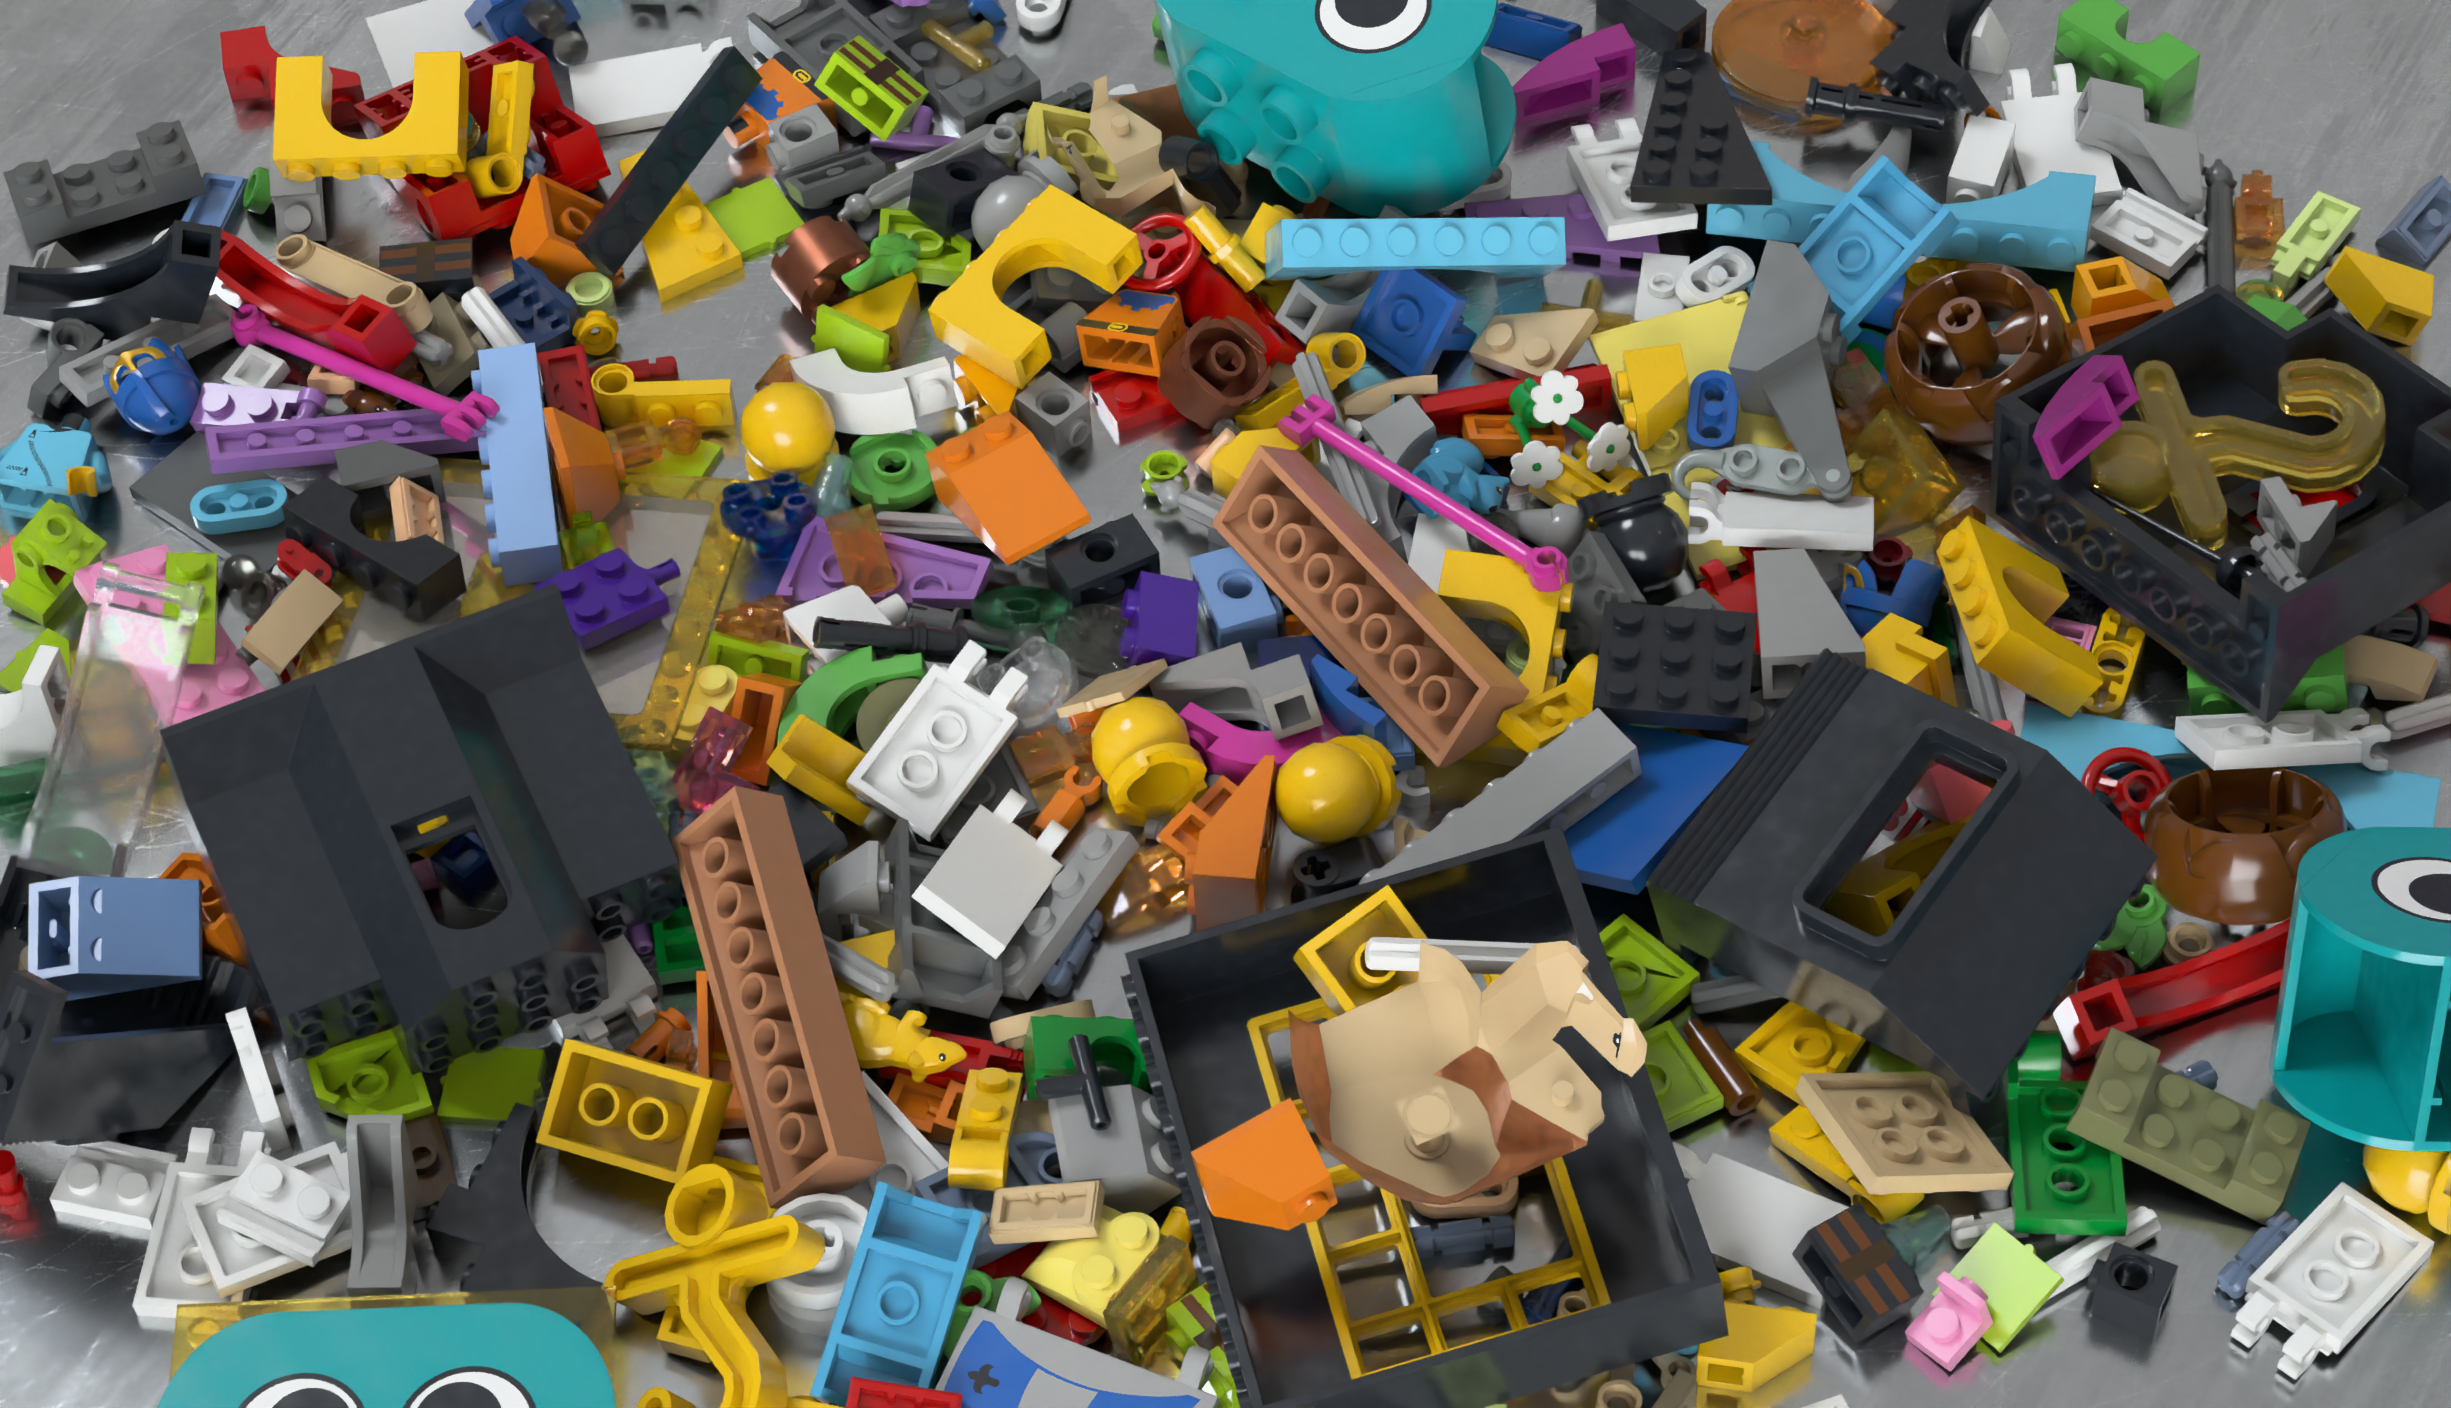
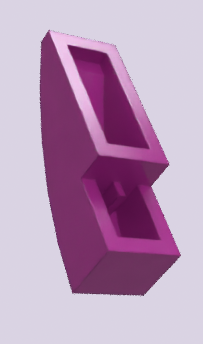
M1623 23L1596 31L1569 43L1547 56L1515 83L1512 88L1517 107L1516 125L1600 103L1601 88L1634 80L1636 45Z
M2093 355L2060 387L2045 407L2037 422L2033 438L2051 479L2059 480L2122 426L2119 416L2140 399L2122 356Z

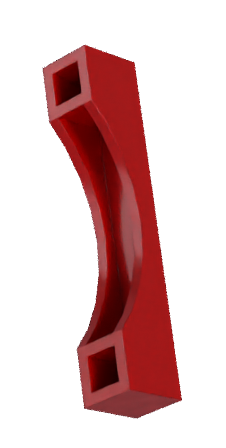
M223 230L221 231L219 269L210 295L216 293L226 303L236 308L245 304L256 305L258 311L264 313L272 325L389 374H392L417 345L393 308L363 294L356 298L345 299L319 291L274 265L239 237Z
M2290 919L2199 957L2155 971L2116 978L2069 995L2056 1008L2053 1016L2073 1061L2096 1054L2111 1027L2137 1039L2280 987Z

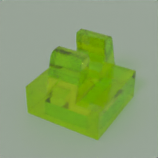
M591 511L572 514L573 528L558 531L560 545L568 570L615 549L607 521L593 523Z

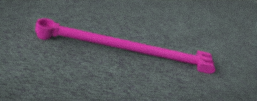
M241 305L237 307L239 313L233 311L231 314L230 329L239 345L248 346L250 343L252 345L264 346L268 344L444 416L440 421L446 435L463 442L468 441L474 435L472 428L480 430L487 423L485 416L493 418L500 411L498 404L492 398L472 391L461 402H458L273 327L266 315L258 311L256 305Z
M1312 394L1304 401L1306 408L1298 405L1291 411L1293 419L1285 416L1277 423L1279 431L1299 446H1305L1314 437L1319 438L1523 566L1524 572L1529 575L1531 585L1536 590L1546 593L1560 590V577L1557 573L1561 574L1562 583H1568V561L1565 555L1557 548L1551 546L1530 548L1333 425L1332 423L1336 420L1334 405L1318 395Z

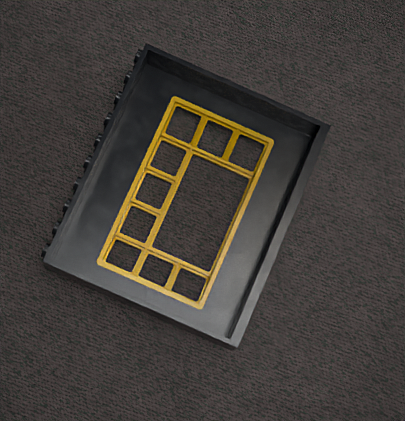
M1561 826L1125 953L1130 974L1120 976L1129 1008L1131 1009L1134 1028L1146 1063L1145 1067L1152 1092L1158 1106L1161 1125L1170 1149L1171 1161L1183 1196V1204L1197 1246L1198 1258L1205 1281L1207 1282L1210 1301L1224 1343L1223 1347L1236 1386L1240 1408H1484L1729 1336L1721 1280L1645 1063L1630 1077L1628 1074L1617 1070L1573 1026L1561 1027L1552 1040L1567 1052L1601 1091V1107L1605 1117L1604 1122L1588 1134L1586 1146L1543 1164L1573 1252L1571 1258L1434 1298L1429 1293L1401 1199L1380 1188L1391 1223V1229L1335 1246L1328 1244L1321 1218L1311 1223H1302L1288 1231L1215 1217L1207 1207L1191 1152L1286 1100L1268 1042L1269 1035L1289 1029L1288 1009L1296 1017L1306 1022H1313L1324 1018L1330 1020L1337 1017L1294 961V955L1300 947L1386 885H1389L1428 939L1513 943L1570 942L1572 945L1577 946L1580 953L1589 961L1588 979L1623 1018H1628ZM1481 974L1484 977L1486 987L1500 976L1499 974ZM1294 1100L1293 1103L1301 1118H1309L1302 1100ZM1345 1164L1327 1168L1334 1188L1364 1179ZM1391 1250L1399 1251L1414 1303L1360 1320H1351L1336 1272L1337 1267ZM1576 1277L1582 1279L1592 1307L1532 1325L1528 1324L1518 1298L1519 1294ZM1494 1301L1502 1302L1512 1329L1511 1331L1450 1349L1447 1348L1438 1321L1440 1317ZM1415 1324L1422 1325L1431 1351L1430 1355L1367 1373L1358 1345L1361 1340Z

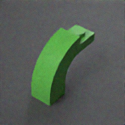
M867 646L845 653L823 665L803 682L790 699L780 721L777 745L800 714L808 716L843 738L850 726L857 720V715L863 701L874 689L896 679L911 678L922 680L929 669L922 653L900 654L889 659L878 660L872 646Z

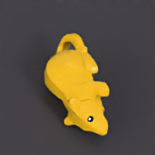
M838 991L860 1068L869 1069L894 1066L908 1069L912 1072L913 1081L921 1083L927 1075L945 1071L950 1066L966 1058L967 1053L960 1045L945 1039L930 1037L931 1030L920 1027L925 1024L927 1019L924 1013L908 1010L902 1020L888 1015L891 1007L886 1002L856 997L852 993L846 994Z

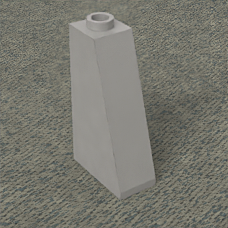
M1805 549L1753 551L1763 699L1786 698L1825 648H1828L1832 653L1837 652L1841 657L1846 656L1850 661L1854 660L1858 665L1863 664L1866 667L1864 643Z

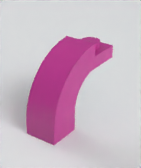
M1192 702L1178 714L1185 721L1191 747L1200 753L1202 759L1208 761V775H1224L1237 786L1242 783L1264 755H1275L1277 777L1279 768L1297 750L1312 743H1324L1342 736L1326 718L1319 706L1318 709L1323 725L1275 741L1271 730L1251 731L1236 727Z

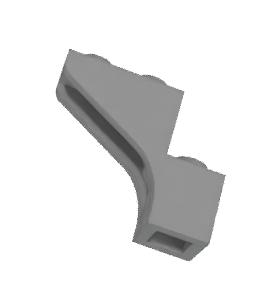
M2090 77L2074 107L2075 141L2103 149L2121 160L2149 198L2191 220L2194 214H2200L2205 206L2207 189L2202 186L2201 181L2204 154L2199 153L2198 133L2150 123L2149 110L2144 109L2142 88Z
M1239 642L1169 666L1148 682L1153 697L1166 702L1177 714L1192 702L1225 721L1252 720L1262 723L1271 730L1275 741L1323 725L1299 654L1251 670L1242 643Z
M385 1114L349 1115L346 1126V1144L352 1213V1252L346 1289L351 1308L412 1307L419 1270L410 1235L420 1185L403 1115Z

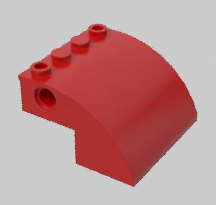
M514 36L464 58L469 69L468 112L472 114L476 122L475 127L479 129L482 137L488 131L493 65L518 60L533 63L535 92L530 106L529 125L531 127V138L527 146L546 159L544 167L547 168L544 176L583 193L596 188L600 184V179L611 175L594 125L563 105L545 54L519 37ZM414 79L353 105L368 139L388 134L403 122L412 105ZM453 172L448 177H432L425 173L407 174L400 179H390L413 216L438 241L471 237L475 241L477 238L476 234L491 227L493 229H503L516 223L530 180L523 176L520 187L513 193L477 198L470 180L463 175V172Z

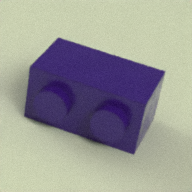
M1145 571L1140 572L1134 590L1126 589L1121 607V618L1128 619V627L1123 629L1119 646V656L1126 657V669L1134 665L1138 666L1163 658L1169 667L1196 657L1199 582Z

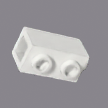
M1970 114L1948 176L1945 204L1971 202L1999 196L2013 155L2016 123L1981 115L1976 117Z

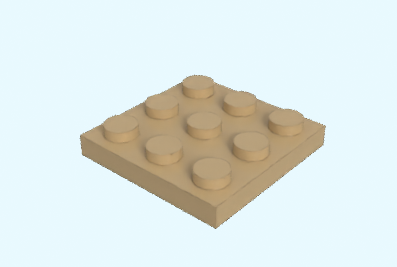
M1929 1071L1801 1074L1795 1092L1869 1194L1887 1195L1889 1193L1920 1192L1930 1194L1952 1191L2007 1190L2014 1171L1973 1117L1953 1108L1949 1088L1943 1078Z

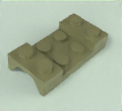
M2111 1027L2095 1054L2096 1063L2086 1088L2067 1124L2066 1130L2266 1225L2265 1222L2275 1214L2283 1202L2311 1122L2262 1098L2254 1109L2238 1103L2157 1064L2161 1050Z

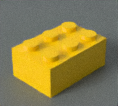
M565 1038L536 1143L676 1184L687 1171L701 1164H711L733 1084L589 1042Z

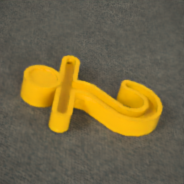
M715 1163L701 1164L687 1171L675 1184L667 1200L664 1214L666 1230L671 1238L679 1244L623 1259L615 1263L606 1275L604 1283L605 1293L608 1298L640 1315L666 1310V1307H680L682 1321L724 1378L725 1391L719 1408H786L788 1387L785 1367L746 1313V1288L806 1272L814 1268L824 1254V1237L820 1232L790 1215H780L767 1219L766 1198L758 1187ZM654 1387L648 1390L637 1404V1408H696L693 1403L662 1387Z

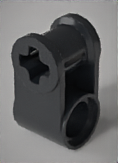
M1354 837L1344 843L1300 854L1294 860L1292 868L1293 877L1297 883L1292 887L1290 894L1291 904L1319 897V894L1326 895L1359 885L1360 880L1369 871L1386 865L1375 842L1369 837ZM1311 865V873L1307 875V867Z

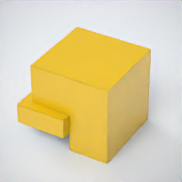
M1890 612L1861 639L1865 645L1867 669L1872 668L1958 708L1948 648L1921 637L1923 634L1922 626Z

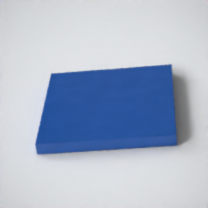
M1613 723L1637 747L1642 774L1563 832L1581 883L1638 895L1647 885L1646 880L1749 746L1650 727Z

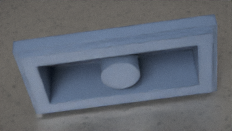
M2440 174L2421 187L2376 239L2377 243L2420 265L2425 264L2451 234V184Z

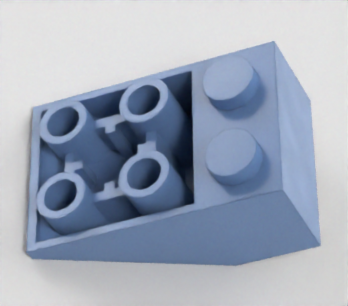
M75 876L29 884L28 971L69 992L66 1001L202 979V882L191 879Z

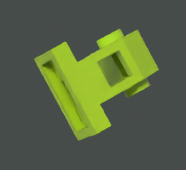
M49 498L11 542L16 578L2 593L3 605L45 626L76 590L73 583L74 572L88 565L100 562L101 552L108 546L107 542L81 523L76 513L70 507L60 502L55 503ZM49 565L66 572L57 585L46 574L45 569Z

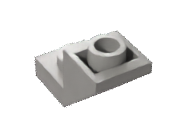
M879 841L865 842L819 873L818 922L821 932L837 942H842L843 924H852V914H880L881 893H890V861L880 860Z

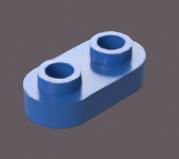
M1720 370L1706 371L1699 374L1691 384L1687 420V444L1691 451L1699 449L1719 450L1734 447L1739 397L1732 376L1727 372Z

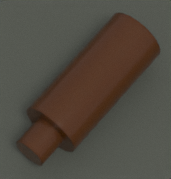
M1700 1019L1688 1022L1683 1028V1033L1689 1040L1687 1045L1723 1095L1724 1106L1733 1116H1740L1751 1111L1761 1101L1763 1097L1762 1090L1717 1028H1706Z

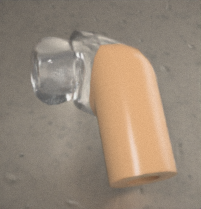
M1229 418L1219 420L1212 430L1215 440L1195 460V467L1207 478L1212 479L1210 461L1215 452L1221 446L1229 444L1242 431H1245L1244 427L1240 423H1234Z

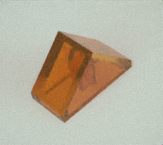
M871 504L824 518L846 587L850 585L859 586L867 596L897 587Z

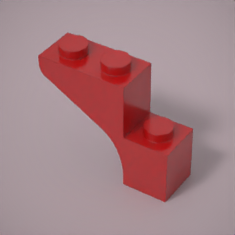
M265 26L220 32L223 71L231 100L237 101L271 95L275 112L277 57L284 56L278 54L270 46ZM329 67L333 75L331 123L358 119L353 105L366 100L360 76L355 72Z

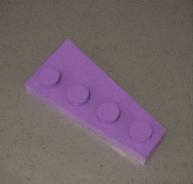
M1583 193L1464 203V218L1565 217L1566 258L1573 259L1574 252L1601 255L1602 262L1620 263L1621 257L1642 259L1643 252L1660 254L1657 234L1607 242Z
M809 515L775 593L778 605L798 606L850 585L859 586L874 604L897 593L904 600L908 608H912L913 603H920L940 609H955L956 607L977 609L994 568L991 558Z

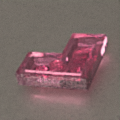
M709 706L663 796L701 815L734 786L759 791L760 787L730 772L742 752L753 727Z

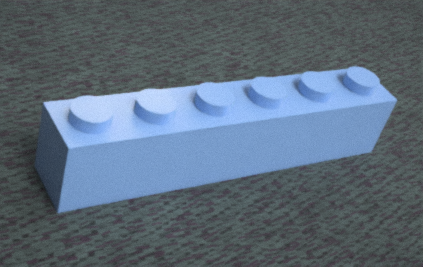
M535 343L478 350L480 370L471 371L473 391L492 398L500 408V411L493 418L485 416L487 423L478 430V432L486 431V436L478 437L481 465H490V469L481 470L485 499L493 498L492 504L484 505L487 529L489 534L497 533V538L488 539L492 568H502L505 587L544 582L563 572L536 346Z

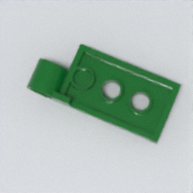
M2034 1030L2025 1054L2019 1061H2011L2002 1074L2009 1166L2014 1171L2010 1182L2014 1233L2126 1236L2127 1211L2121 1155L2066 1130L2067 1124L2088 1081L2060 1080V1031ZM2058 1142L2069 1143L2073 1146L2074 1150L2061 1151L2054 1148L2052 1144ZM2060 1182L2073 1183L2078 1190L2064 1191L2057 1188L2055 1184Z

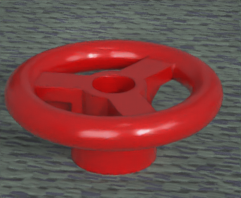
M1170 212L1158 213L1140 220L1129 229L1137 234L1140 251L1144 253L1147 264L1142 279L1132 274L1124 282L1127 288L1159 293L1178 285L1193 271L1201 255L1202 243L1183 223L1187 218L1186 216ZM1165 226L1175 227L1183 231V233L1167 241L1163 239L1153 241L1145 235L1151 230ZM1188 248L1185 257H1183L1182 254Z
M2117 747L2102 752L2090 762L2081 779V783L2094 796L2095 790L2113 799L2115 807L2121 811L2122 822L2143 843L2144 831H2141V814L2149 810L2152 800L2161 789L2173 781L2159 760L2143 750L2132 747ZM2120 762L2133 763L2145 769L2135 770L2117 781L2102 773L2109 766ZM2128 789L2135 793L2136 802L2130 798Z

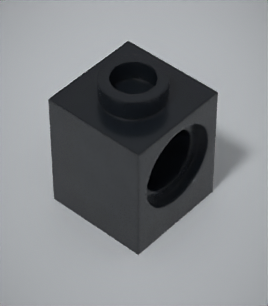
M2115 1242L2106 1261L2101 1259L2095 1261L2088 1278L2086 1290L2094 1292L2090 1314L2154 1339L2173 1295L2178 1265ZM2121 1286H2131L2137 1290H2127Z

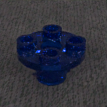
M778 471L773 473L769 479L747 484L733 483L728 485L722 491L723 500L719 509L723 527L733 535L746 538L745 542L751 544L752 552L756 557L766 561H778L793 554L801 536L802 528L807 526L817 515L818 503L815 491L807 484L798 481V476L795 472Z

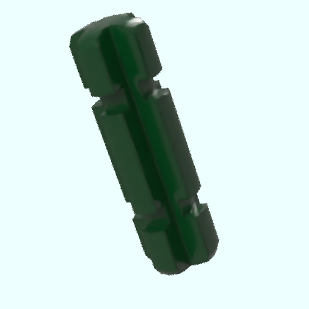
M1942 584L1932 608L1933 613L1929 626L1925 628L1928 640L1948 648L1952 669L1958 664L1959 652L1957 642L1954 640L1956 635L1951 607L1947 603L1949 601L1948 589Z

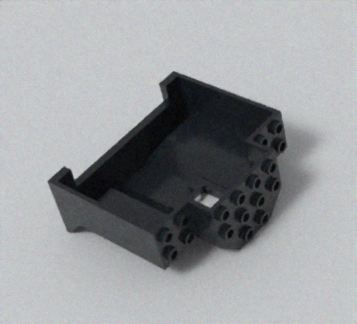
M2217 284L1995 400L1988 516L2263 722L2268 723L2276 717L2317 658L2451 582V387L2332 308L2287 331ZM2093 355L2122 356L2140 399L2119 416L2122 426L2059 480L2051 479L2033 438L2037 422L2045 407L2060 387ZM2280 476L2289 490L2311 480L2329 481L2351 490L2358 497L2337 509L2334 538L2307 576V582L2286 592L2257 571L2242 579L2241 592L2233 596L2217 584L2216 564L2090 492L2093 487H2098L2102 493L2221 555L2237 546L2251 548L2250 540L2255 535L2262 536L2265 534V531L2249 521L2253 517H2257L2260 482L2262 479Z
M556 583L159 730L177 805L288 1062L300 1057L302 1059L318 1057L325 1053L333 1044L349 1038H366L378 1031L380 1026L389 1023L411 1075L421 1071L426 1073L441 1071L451 1065L454 1059L471 1052L485 1053L497 1048L506 1038L521 1032L527 1034L539 1032L547 1028L554 1019L572 1012L575 1014L587 1013L598 1007L602 1000L609 998L606 953L600 942L615 940L623 935L626 929L646 921L648 923L663 921L670 917L675 910L681 908L678 858L583 662L560 590ZM446 815L449 824L420 834L417 828L418 825ZM475 829L507 897L508 905L497 918L482 926L470 929H450L436 922L407 855Z

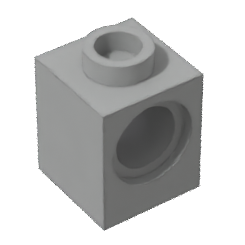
M816 103L767 124L770 143L766 145V152L772 166L776 170L782 168L783 171L840 153L837 130Z
M1051 372L1046 373L1015 397L1017 419L1032 432L1040 445L1056 458L1062 456L1072 447L1082 444L1087 436L1092 433L1089 400Z

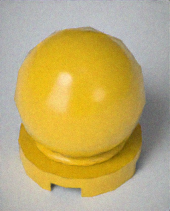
M773 382L755 393L744 408L740 425L741 441L746 450L745 463L748 481L758 495L763 497L765 492L771 496L783 497V503L790 505L809 502L826 494L829 490V482L836 476L837 472H841L838 441L835 439L836 426L834 414L828 402L816 389L798 382Z
M1129 697L1125 701L1118 702L1103 711L1091 733L1092 760L1096 771L1108 784L1107 794L1119 819L1128 825L1145 827L1148 818H1155L1167 813H1171L1174 818L1178 811L1183 809L1189 801L1195 804L1203 796L1208 788L1204 780L1207 768L1200 753L1191 747L1185 721L1166 702L1153 697Z
M1342 735L1324 743L1307 745L1297 750L1279 768L1273 790L1278 816L1294 835L1314 843L1336 844L1350 837H1361L1380 830L1396 815L1402 798V789L1396 790V777L1391 767L1397 765L1395 759L1382 743L1367 735Z
M2365 1144L2363 1148V1166L2373 1191L2396 1209L2414 1214L2427 1212L2431 1226L2445 1234L2451 1235V1151H2405Z

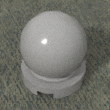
M1033 150L1017 164L1019 176L1006 175L990 183L977 198L971 214L973 235L983 252L994 242L997 234L1001 230L1008 228L1024 212L1026 205L1033 198L1038 197L1050 184L1070 196L1079 190L1068 173L1052 157L1048 155L1041 161L1038 150Z

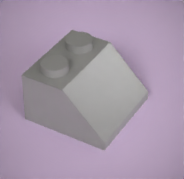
M1131 1084L1102 1087L1112 1123L1108 1128L1101 1131L1091 1128L1082 1094L1048 1099L1063 1183L1100 1180L1105 1190L1103 1204L1123 1214L1140 1212L1148 1215L1181 1193L1171 1161L1168 1142L1166 1141L1159 1118L1155 1096Z

